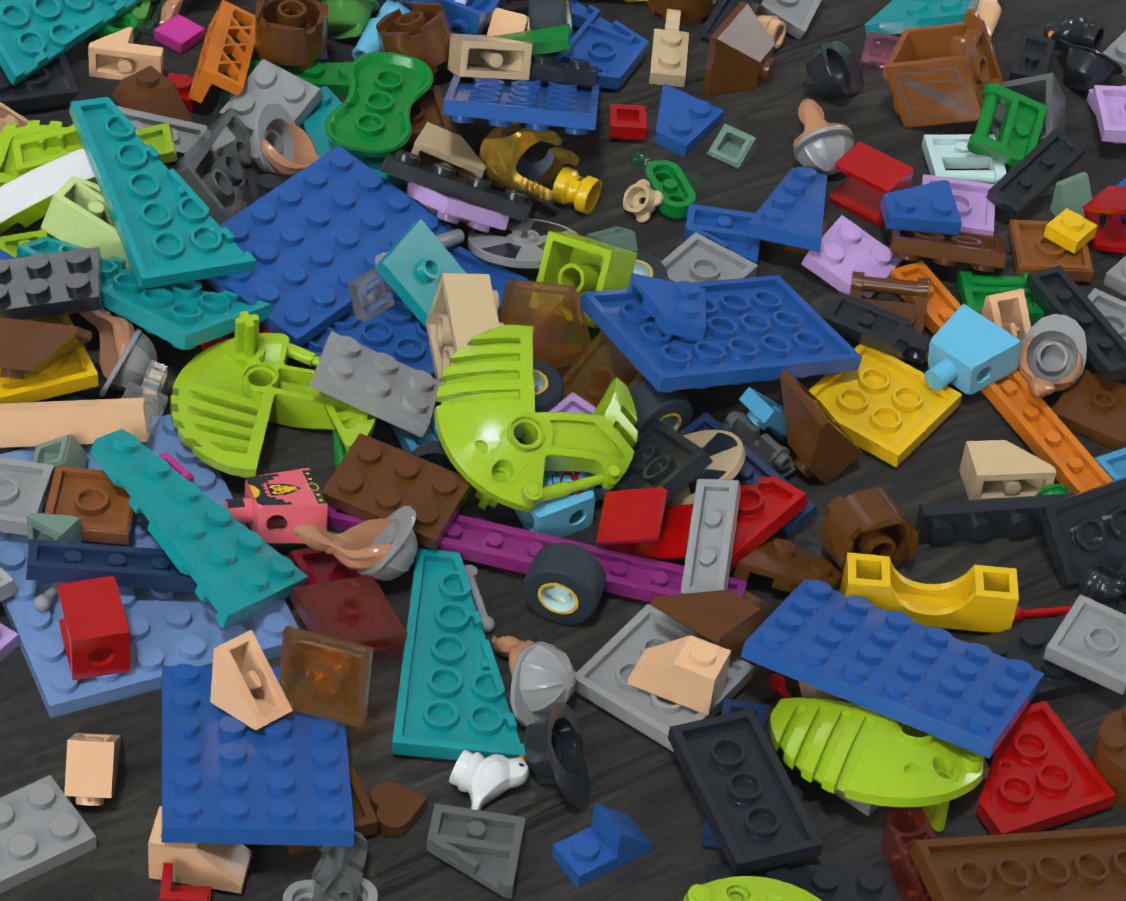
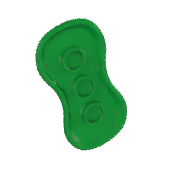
M370 52L358 57L349 66L348 80L350 89L348 96L340 106L328 115L324 127L328 138L336 147L339 145L350 154L357 156L385 158L391 153L395 154L409 140L412 133L410 109L432 85L433 72L425 62L412 56L394 52Z

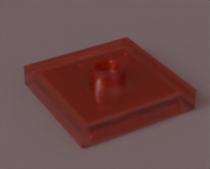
M372 575L301 586L292 590L290 599L325 659L405 644L407 632Z

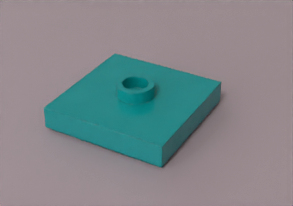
M422 219L413 223L375 265V269L424 327H426V320L442 273L467 274Z

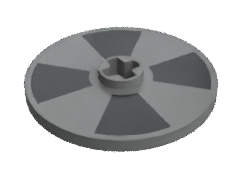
M509 218L506 230L490 227L487 233L474 228L471 229L468 234V248L477 257L494 264L515 268H540L548 231L577 233L566 226L550 221L528 218L526 222L515 218Z

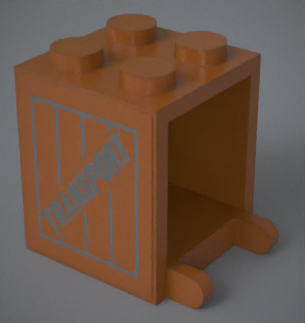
M968 9L963 16L964 22L904 29L883 67L884 81L887 85H890L894 97V110L897 115H900L904 128L978 120L984 101L981 97L984 85L987 83L1002 84L1003 77L985 21L980 19L979 13L975 9Z

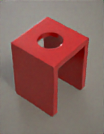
M858 142L835 162V169L850 177L829 195L828 201L882 229L885 226L880 209L883 194L910 188L914 168L862 142Z
M1109 185L1083 206L1085 218L1098 225L1095 237L1090 240L1092 250L1126 253V224H1122L1120 215H1126V187ZM1100 213L1107 214V221L1103 228L1099 224Z
M663 487L605 492L596 543L603 548L655 560L686 558L693 506L690 504L668 506L664 510L667 490Z
M108 576L59 584L58 595L64 618L59 620V628L72 680L129 672L130 631L115 577Z

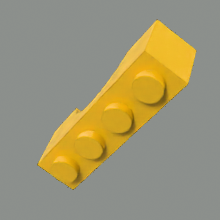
M848 552L840 585V592L845 594V597L860 596L866 598L873 606L889 612L897 611L904 613L912 621L926 627L989 633L1011 629L1019 601L1017 569L974 565L966 574L953 581L941 584H923L902 576L894 568L890 556Z

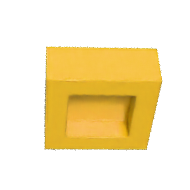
M1066 208L1046 225L1044 237L1075 254L1095 237L1098 225Z

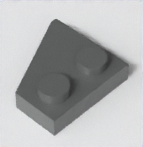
M435 803L427 837L426 851L501 896L512 899L526 817Z

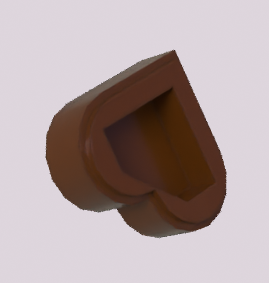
M392 781L377 783L370 792V804L378 820V831L387 837L405 835L427 808V797Z

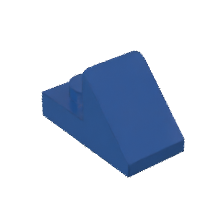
M595 804L591 827L553 844L552 858L578 888L653 851L654 845L628 814L601 804Z

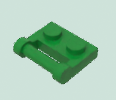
M987 83L984 85L981 95L984 101L975 133L969 137L967 149L973 154L987 155L1014 167L1037 146L1047 106L999 84ZM1001 104L1006 106V111L996 141L989 138V133L997 105Z
M958 271L956 288L957 293H960L962 305L965 304L977 313L982 314L986 296L1024 288L1030 324L1034 325L1044 317L1043 306L1025 286L1028 272H1022L1020 276L972 275L971 271Z

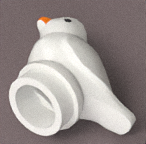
M464 750L452 770L449 783L458 786L459 791L469 793L471 799L470 809L481 810L484 805L500 796L509 788L519 787L524 784L529 776V768L525 762L524 755L508 759L503 755L494 754L484 758L479 752L473 754Z

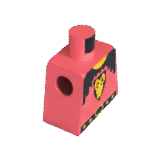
M309 468L249 477L245 481V498L225 499L223 507L242 524L248 523L251 531L259 534L266 543H305L299 535L293 533V528L299 524H312L327 530L328 505Z

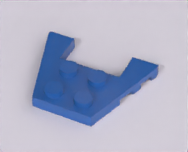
M570 0L573 25L579 27V30L571 39L570 49L554 56L555 62L569 63L571 58L590 60L591 66L599 67L597 81H600V87L619 90L648 53L649 41L618 21H614L611 24L600 17V10L593 5H589L586 8L578 3V0Z

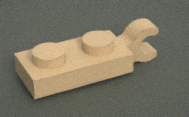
M667 9L665 28H654L649 84H667L675 87H684L689 32L679 31L681 10Z

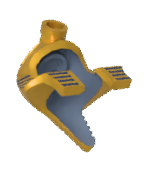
M512 122L511 127H497L493 129L482 141L479 158L486 166L485 177L492 181L493 185L502 189L507 187L527 193L531 197L549 201L556 194L540 184L556 178L562 170L563 164L568 163L577 166L580 160L572 151L553 147L548 150L544 159L538 162H529L524 157V152L530 146L539 141L561 145L562 139L550 130L535 131L527 129V127L520 130L519 122Z

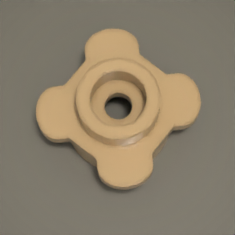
M641 179L626 190L623 208L628 212L634 213L638 222L646 223L650 220L651 213L656 207L662 204L663 194L658 190L654 191L650 187L649 181Z

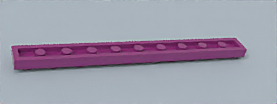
M328 506L327 528L344 532L364 522L362 519ZM458 514L436 550L460 552L461 558L464 560L527 574L534 556L542 547L552 543L573 544L592 553L603 565L607 576L603 592L651 602L657 596L680 594L684 566ZM417 543V544H418V545H417V548H421V549H431V548H428V547H426V546H424V545H421V544ZM729 577L727 590L742 597L746 590L747 581Z

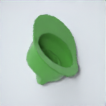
M318 0L323 5L325 2L328 5V35L336 40L360 36L371 19L372 12L380 8L379 3L375 0Z

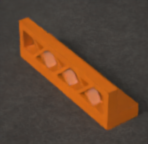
M221 1L207 28L189 91V98L202 103L211 84L237 96L240 95L244 87L255 45V15L227 1ZM238 22L243 23L247 26H240ZM231 37H236L240 43H236ZM226 54H231L236 60L231 61ZM220 72H227L230 77H228V76H226V75H224V74H222V73H220Z

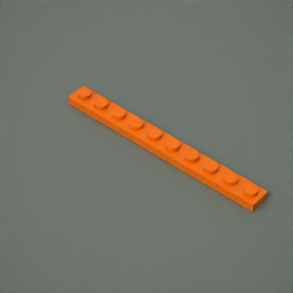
M923 261L890 270L889 279L918 281V278L930 279L925 326L933 335L941 329L961 306ZM900 295L906 303L915 304L916 296ZM1018 370L981 389L982 393L1039 459L1055 467V478L1061 485L1066 486L1067 491L1080 493L1113 481L1045 401L1032 393L1028 387V382Z

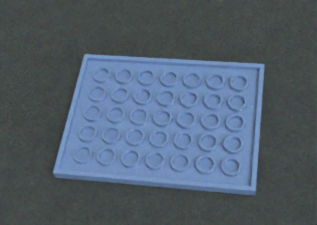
M171 414L148 419L150 437L148 442L140 443L157 456L164 452L170 454L194 475L193 483L200 488V491L219 506L223 507L225 499H233L219 470L201 461L192 453V448L185 446L177 435V429L172 424ZM81 444L87 453L85 469L103 470L90 453L93 444ZM36 446L0 454V457L32 462ZM47 496V499H46V502H45V505H44L42 514L45 513V508H46L48 496ZM143 512L134 514L128 545L82 541V543L162 549L147 529L150 522ZM0 532V567L15 580L17 589L16 594L1 601L13 631L19 634V646L50 718L161 689L162 665L191 664L198 667H212L215 647L251 629L267 660L304 650V637L284 599L222 629L215 620L217 610L210 602L203 603L195 592L180 593L173 590L132 589L118 586L130 631V671L73 681L59 628V620L63 619L64 615L58 593L51 599V606L47 611H38L34 606L35 598L38 595H44L54 583L26 580L28 536Z

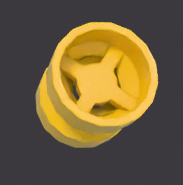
M566 166L559 172L554 182L552 191L556 195L552 200L562 205L573 204L575 210L589 214L597 204L602 182L592 176L583 178L577 170Z

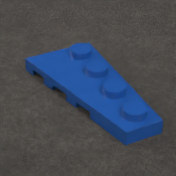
M810 167L792 168L748 222L747 236L820 252L827 175L816 173V170Z

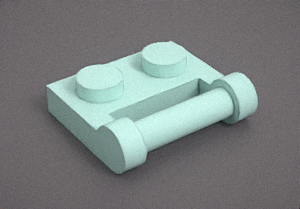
M972 134L923 136L922 149L930 175L995 185L1006 174V169L1001 161L987 155H976L969 152L967 144ZM989 134V138L996 140L994 134ZM946 169H977V170H946Z

